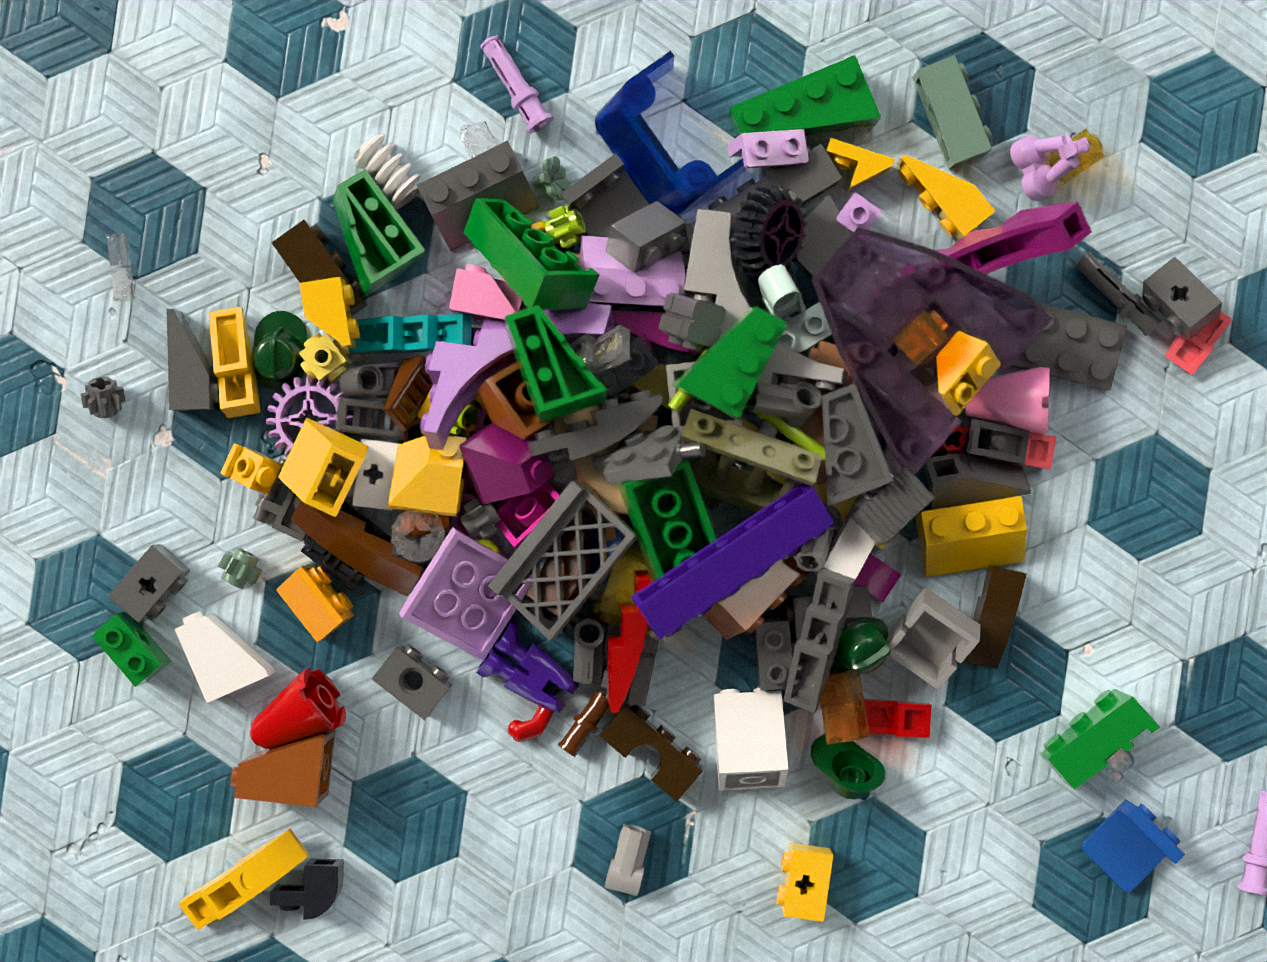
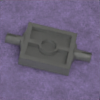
M667 425L657 430H634L621 439L616 450L611 452V454L594 455L592 457V466L595 470L605 468L603 473L608 484L672 476L676 466L682 460L691 457H704L705 445L703 442L688 444V442L681 440L685 426L673 427Z

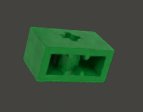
M126 612L117 613L91 635L135 687L147 683L171 662L170 658L145 629Z

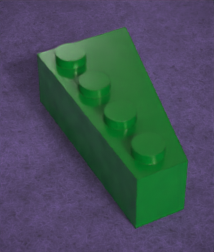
M855 55L730 107L728 114L737 137L742 133L804 129L805 136H810L815 133L828 131L836 132L861 126H876L881 118Z
M476 198L463 233L489 261L491 267L503 277L507 285L524 301L525 306L531 308L539 305L542 310L586 309L600 274L592 268H588L587 271L577 264L580 258L571 251H566L564 254L553 246L555 239L546 232L532 229L533 222L506 200Z

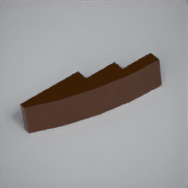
M302 500L293 513L291 521L316 543L370 579L407 597L420 578L423 567L393 555L394 544L364 531L366 521L341 510L334 517L305 504Z

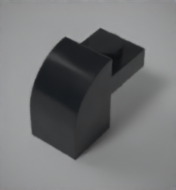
M311 858L304 868V885L277 884L270 891V905L280 906V910L284 911L299 910L300 906H304L303 920L313 919L322 915L331 907L341 892L344 878V859Z

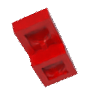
M860 698L858 732L891 734L897 737L930 738L932 704Z

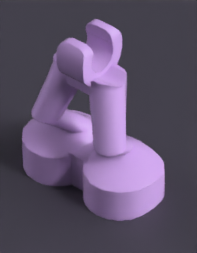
M1027 135L1014 142L1011 146L1010 154L1014 164L1022 169L1024 174L1022 187L1026 196L1032 201H1042L1054 195L1057 191V181L1079 165L1078 156L1090 151V146L1087 138L1072 141L1069 135L1039 139L1035 135ZM1047 152H1059L1061 159L1053 167L1045 163L1048 161Z

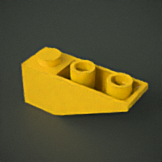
M906 154L896 163L899 167L897 172L901 179L908 186L913 184L920 193L918 198L921 204L929 212L933 210L941 219L939 222L941 229L950 238L954 236L959 241L996 212L974 184Z

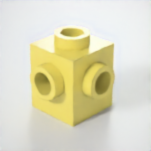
M318 333L304 343L306 348L299 353L304 359L301 366L312 380L317 377L319 381L327 379L333 383L339 380L346 368L353 364L347 356L351 353L349 348L327 333L323 336ZM326 351L328 353L327 361L319 363L317 357Z

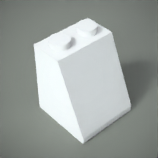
M756 688L753 692L740 693L737 689L722 690L720 694H714L718 791L785 787L788 760L781 691H761L760 688Z

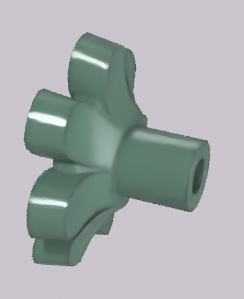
M553 156L542 162L543 173L533 177V186L537 190L546 188L547 194L553 197L554 200H563L561 193L570 187V183L562 179L566 176L565 168L560 166V159L557 156Z

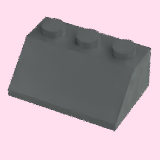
M508 140L417 185L450 251L471 242L463 232L476 198L504 199L523 215L540 208Z

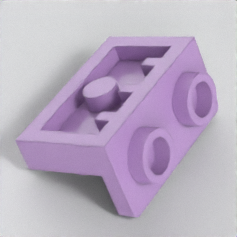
M804 129L742 133L727 144L729 157H741L744 167L747 169L801 165L809 161Z

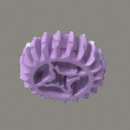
M307 375L306 385H304L301 378L296 377L293 382L295 389L286 383L282 385V389L286 393L285 397L278 393L273 395V398L280 403L278 407L268 406L267 410L276 413V417L266 419V424L276 425L277 429L270 431L268 435L270 438L281 437L276 442L275 448L280 450L288 446L284 454L286 458L295 442L288 426H299L302 428L304 422H297V420L306 419V416H310V412L319 418L327 419L326 421L318 422L324 426L336 424L337 414L323 413L320 409V402L317 401L316 393H321L329 398L337 412L339 397L348 398L343 392L336 395L340 386L339 383L334 381L327 388V379L318 380L316 385V380H312ZM306 394L302 410L298 414L288 416L292 404L299 397ZM352 406L347 407V411L354 409ZM353 415L346 416V425H348V422H352Z

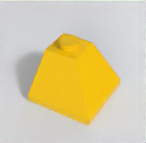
M449 435L443 450L429 448L425 436L399 444L388 508L456 517L464 467V458L459 445L466 441L467 438Z

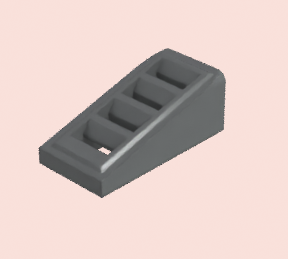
M339 397L335 431L396 440L403 439V431L397 427L391 418L389 430H384L386 412L383 409L386 403ZM348 406L354 407L352 426L346 425ZM361 408H366L364 427H359ZM373 410H379L377 429L371 428Z

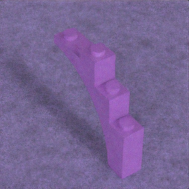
M588 303L586 309L543 310L566 338V342L574 352L607 353L614 327L610 305ZM484 318L481 331L477 330L475 333L473 346L436 341L433 354H428L425 370L430 375L433 386L430 391L431 406L429 413H425L422 417L421 433L425 435L429 448L443 450L451 428L465 407L475 398L474 394L484 381L517 362L506 332L505 321Z

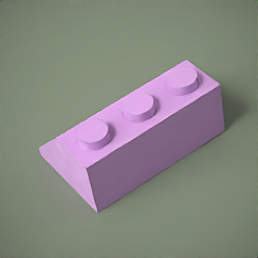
M580 236L579 266L585 271L588 268H592L600 274L588 303L664 308L667 294L676 293L684 295L685 268L681 247L677 252L670 253L659 259L652 266H647L633 273L606 252L608 237Z

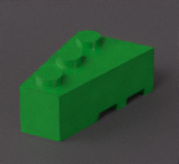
M539 305L505 316L506 332L540 424L606 402L607 389L593 376L586 367V363L572 350L566 342V338Z
M757 306L749 308L671 386L733 418H739L787 322Z
M1117 689L1104 691L1095 699L1094 703L1096 705L1087 713L1081 712L1070 721V728L1062 735H1054L1044 744L1045 750L1040 755L1068 786L1075 790L1108 766L1107 760L1120 748L1125 752L1133 748L1134 744L1131 742L1133 738L1146 729L1152 734L1160 728L1133 696Z

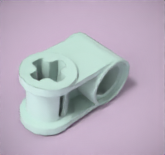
M773 266L760 275L758 283L763 297L761 300L766 312L782 319L796 311L803 312L806 310L801 293L785 266Z

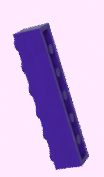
M800 483L631 596V599L659 640L664 637H671L677 634L682 629L683 624L692 618H698L708 613L712 608L711 605L720 599L735 595L740 590L741 585L750 579H756L766 574L769 567L775 562L793 556L798 551L799 546L808 540H815L824 535L827 528L834 524V521L815 489L807 484Z

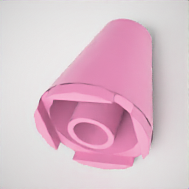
M1042 366L990 377L971 402L964 408L966 416L1039 434L1048 433L1050 368Z

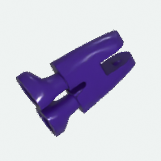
M511 621L498 638L495 648L517 660L518 664L514 667L499 652L492 648L478 667L476 673L484 678L499 675L506 679L503 686L506 689L534 704L560 713L566 704L546 688L552 681L561 689L574 694L579 687L578 683L573 681V678L536 644L533 643L528 649L524 647L519 640V626Z

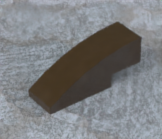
M988 565L981 597L978 596L973 620L981 625L980 641L964 659L965 662L998 668L1016 617L1027 573Z

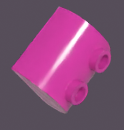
M547 481L530 494L504 499L495 508L502 519L496 525L517 550L561 494Z

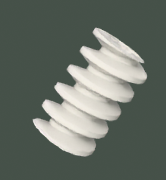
M383 132L366 141L355 152L353 158H357L356 165L359 169L366 168L372 179L375 178V183L380 189L383 188L382 192L386 198H392V206L395 209H399L420 193L416 184L421 176L419 174L411 177L407 175L412 168L410 163L402 167L398 165L404 156L401 153L395 156L390 155L395 147L393 143L386 146L381 145L386 137Z

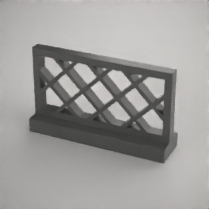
M571 481L488 585L497 595H503L549 641L555 640L639 536L593 494L594 490L585 482ZM590 502L597 509L598 524L582 525V511ZM605 517H606L611 523H605ZM617 527L626 536L618 547L607 548L606 528ZM598 529L600 549L584 550L583 530ZM566 531H576L577 551L561 552V537ZM554 547V552L549 553L550 550ZM607 552H613L607 559ZM600 553L601 568L596 574L586 575L584 554ZM577 555L578 575L563 576L562 556ZM545 557H554L556 577H540V563ZM533 573V579H528ZM592 578L586 585V579ZM578 579L579 595L575 600L564 601L563 580ZM556 581V602H542L541 582ZM524 583H533L534 603L525 604L516 595ZM571 604L565 611V605ZM557 605L558 621L550 628L543 621L542 606ZM529 607H535V613Z

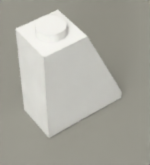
M199 611L182 619L184 625L175 629L206 703L276 673L270 663L214 613L203 616L202 612Z

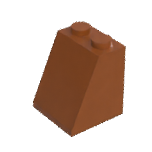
M336 729L272 749L255 752L238 763V767L233 768L231 787L235 788L234 798L317 807L329 794Z

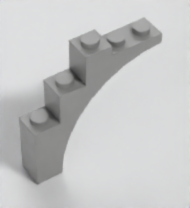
M698 209L684 290L693 295L694 299L713 303V300L716 299L715 304L724 306L726 313L723 325L719 326L721 330L720 338L753 306L747 298L739 274V268L736 264L737 257L732 254L735 244L730 242L734 236V229L731 227L736 224L737 218L728 212ZM778 341L758 382L777 385L778 377H782L781 383L796 385L801 383L802 380L816 382L815 387L818 389L835 391L836 385L846 386L848 372L842 368L815 362L792 351L782 342Z

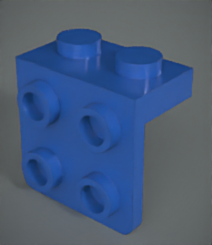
M1126 799L1082 843V850L1125 892L1132 891L1165 857L1176 864L1185 855L1177 847L1181 841L1168 828L1165 827L1161 831L1153 823L1157 817L1145 805L1141 803L1137 807Z

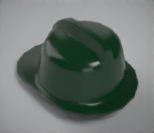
M271 312L263 317L256 327L253 346L255 375L269 389L283 390L282 385L284 383L293 387L294 378H302L304 375V369L301 366L304 359L299 353L306 348L304 346V343L307 341L306 328L301 319L291 312Z
M872 617L862 619L843 629L829 674H839L849 670L860 674H868L882 666L887 656L891 653L890 647L887 644L889 635L887 625L881 619Z
M823 734L816 738L811 745L810 756L813 764L829 778L833 790L841 797L866 800L870 792L880 787L885 780V768L882 763L843 735Z

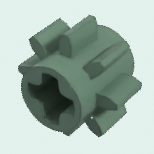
M237 548L234 554L225 552L218 564V567L224 569L221 578L240 589H244L246 583L250 585L255 584L263 571L256 567L260 559L241 548Z

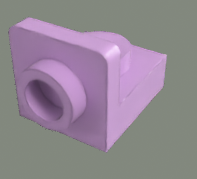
M854 193L836 217V221L850 231L856 244H858L882 211L858 193Z

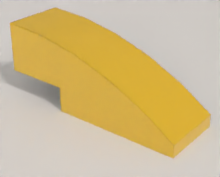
M236 307L209 312L214 374L218 378L220 409L227 418L261 413L253 354L243 308Z

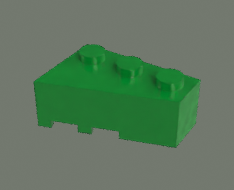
M366 169L337 185L332 201L364 297H367L416 266L423 256L425 249Z

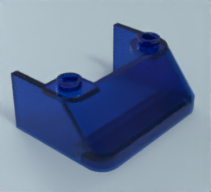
M670 50L630 78L596 114L595 129L612 155L616 153L623 162L624 171L650 205L658 201L677 216L682 217L745 173L747 168L744 167L742 158L718 176L709 164L700 160L691 161L679 169L641 116L655 101L656 92L653 83L674 68L675 56Z

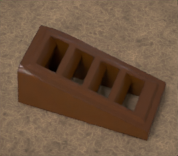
M424 356L402 359L383 409L401 431L408 430L433 386L430 375L425 370L426 358Z

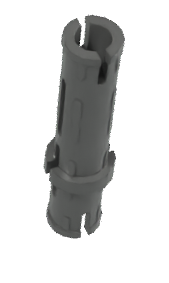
M1090 251L1073 266L1119 309L1117 313L1121 317L1126 316L1145 336L1150 334L1161 323V320L1140 301L1142 298L1137 293L1133 295Z

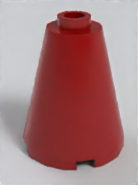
M311 667L306 668L252 720L250 725L252 741L259 747L272 749L341 727L346 721L345 706L339 708L336 698L341 696L338 689L323 671L316 669L312 672Z

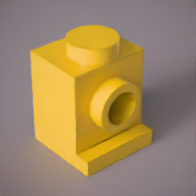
M234 443L220 474L230 477L252 490L269 495L282 464L258 451Z

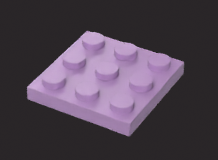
M452 527L400 610L399 615L412 624L484 661L516 610L503 595H497L488 587L509 559ZM533 573L528 579H533ZM524 583L516 593L521 600L532 583Z

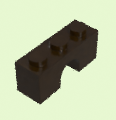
M625 702L619 712L600 731V737L624 758L639 745L654 747L660 753L661 761L651 774V781L677 802L703 772L702 766L699 764L701 758L688 746L682 750L673 741L676 736L662 724L658 728L648 720L651 715L639 705L631 706Z

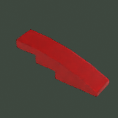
M634 570V594L651 584L648 570ZM635 603L620 604L621 636L607 637L608 703L611 713L619 712L632 684L643 650L647 622Z

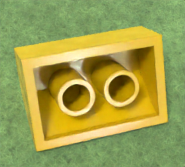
M1022 496L921 510L915 515L925 577L987 568L988 565L1000 566L1025 561L1027 528Z

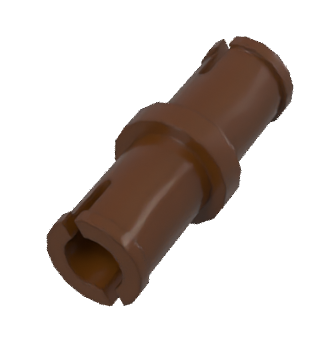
M598 690L594 692L595 694L581 714L577 713L574 716V724L562 741L558 743L559 747L576 757L577 752L591 732L595 734L598 730L596 725L609 708L606 695Z

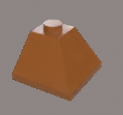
M518 362L485 380L474 394L476 400L495 425L523 440L556 420L553 419L541 424L539 423Z

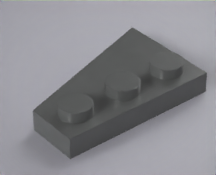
M856 383L822 395L828 506L893 482V477Z

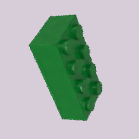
M688 458L682 460L676 466L672 476L617 483L633 529L639 535L637 540L653 582L717 540Z

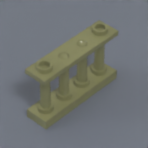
M693 409L689 412L681 440L689 444L703 442L705 449L722 454L719 461L705 456L688 458L700 493L756 513L798 486L800 482L814 486L823 456ZM734 460L753 465L752 472L733 467ZM767 471L787 477L784 484L764 477Z

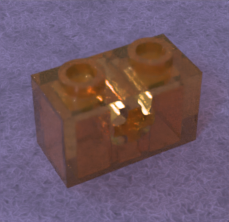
M921 309L897 330L891 338L917 366L949 337L944 332L948 325L934 310L927 313Z
M849 670L829 674L820 700L827 744L857 741L870 736L860 673Z

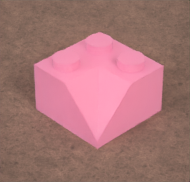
M466 265L465 270L456 269L449 309L454 314H471L472 319L484 321V318L505 321L506 315L525 308L524 301L507 285L503 277L502 280L493 279L486 272V268L475 265Z

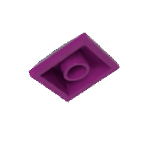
M492 422L459 445L481 503L486 504L530 494L555 476L547 453L535 456L530 455L527 441L534 440V434L523 440Z

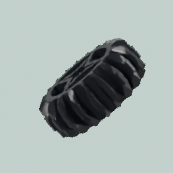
M773 184L771 186H757L754 192H748L746 201L740 202V212L735 213L737 220L736 224L731 227L734 229V236L730 240V242L735 244L732 254L737 257L736 264L742 266L743 271L756 277H760L764 271L776 265H783L787 271H790L791 262H796L798 260V251L803 250L801 243L802 239L806 237L803 233L804 227L808 223L803 220L806 209L801 207L802 199L797 198L796 192L790 191V189Z

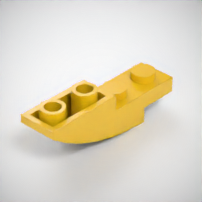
M289 828L240 859L232 868L184 897L178 905L195 928L200 930L212 921L222 919L295 868L310 854L292 829Z

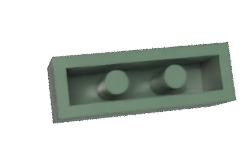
M954 55L918 69L912 79L948 170L983 157L992 150L991 144H993L992 134L987 125H982L978 115L981 112L980 104L976 95L969 92L966 84L968 82V74L963 63L958 64Z

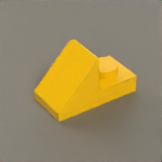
M833 138L830 139L826 147V152L835 167L848 169L849 166L855 167L847 192L888 172L895 161L894 158Z

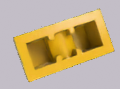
M790 842L789 852H783L781 872H786L784 885L779 884L776 904L781 905L783 916L824 922L833 862V853L830 848ZM803 875H807L810 882H805L804 888H801L797 881H801Z

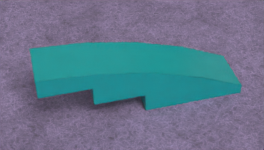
M465 313L440 316L425 314L407 317L392 315L357 319L360 338L355 339L356 347L349 348L350 354L434 351L436 341L471 346L472 315Z

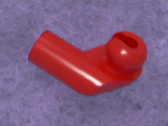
M539 706L531 720L522 722L515 719L511 721L507 728L508 734L517 742H525L540 737L554 711Z

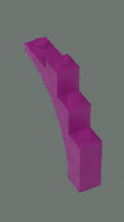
M1078 201L1020 210L999 227L971 231L950 248L923 251L901 268L902 273L866 299L863 304L877 332L887 331L927 303L970 282L962 278L969 279L968 273H972L979 278L1027 259L1068 251L1091 234L1092 230Z

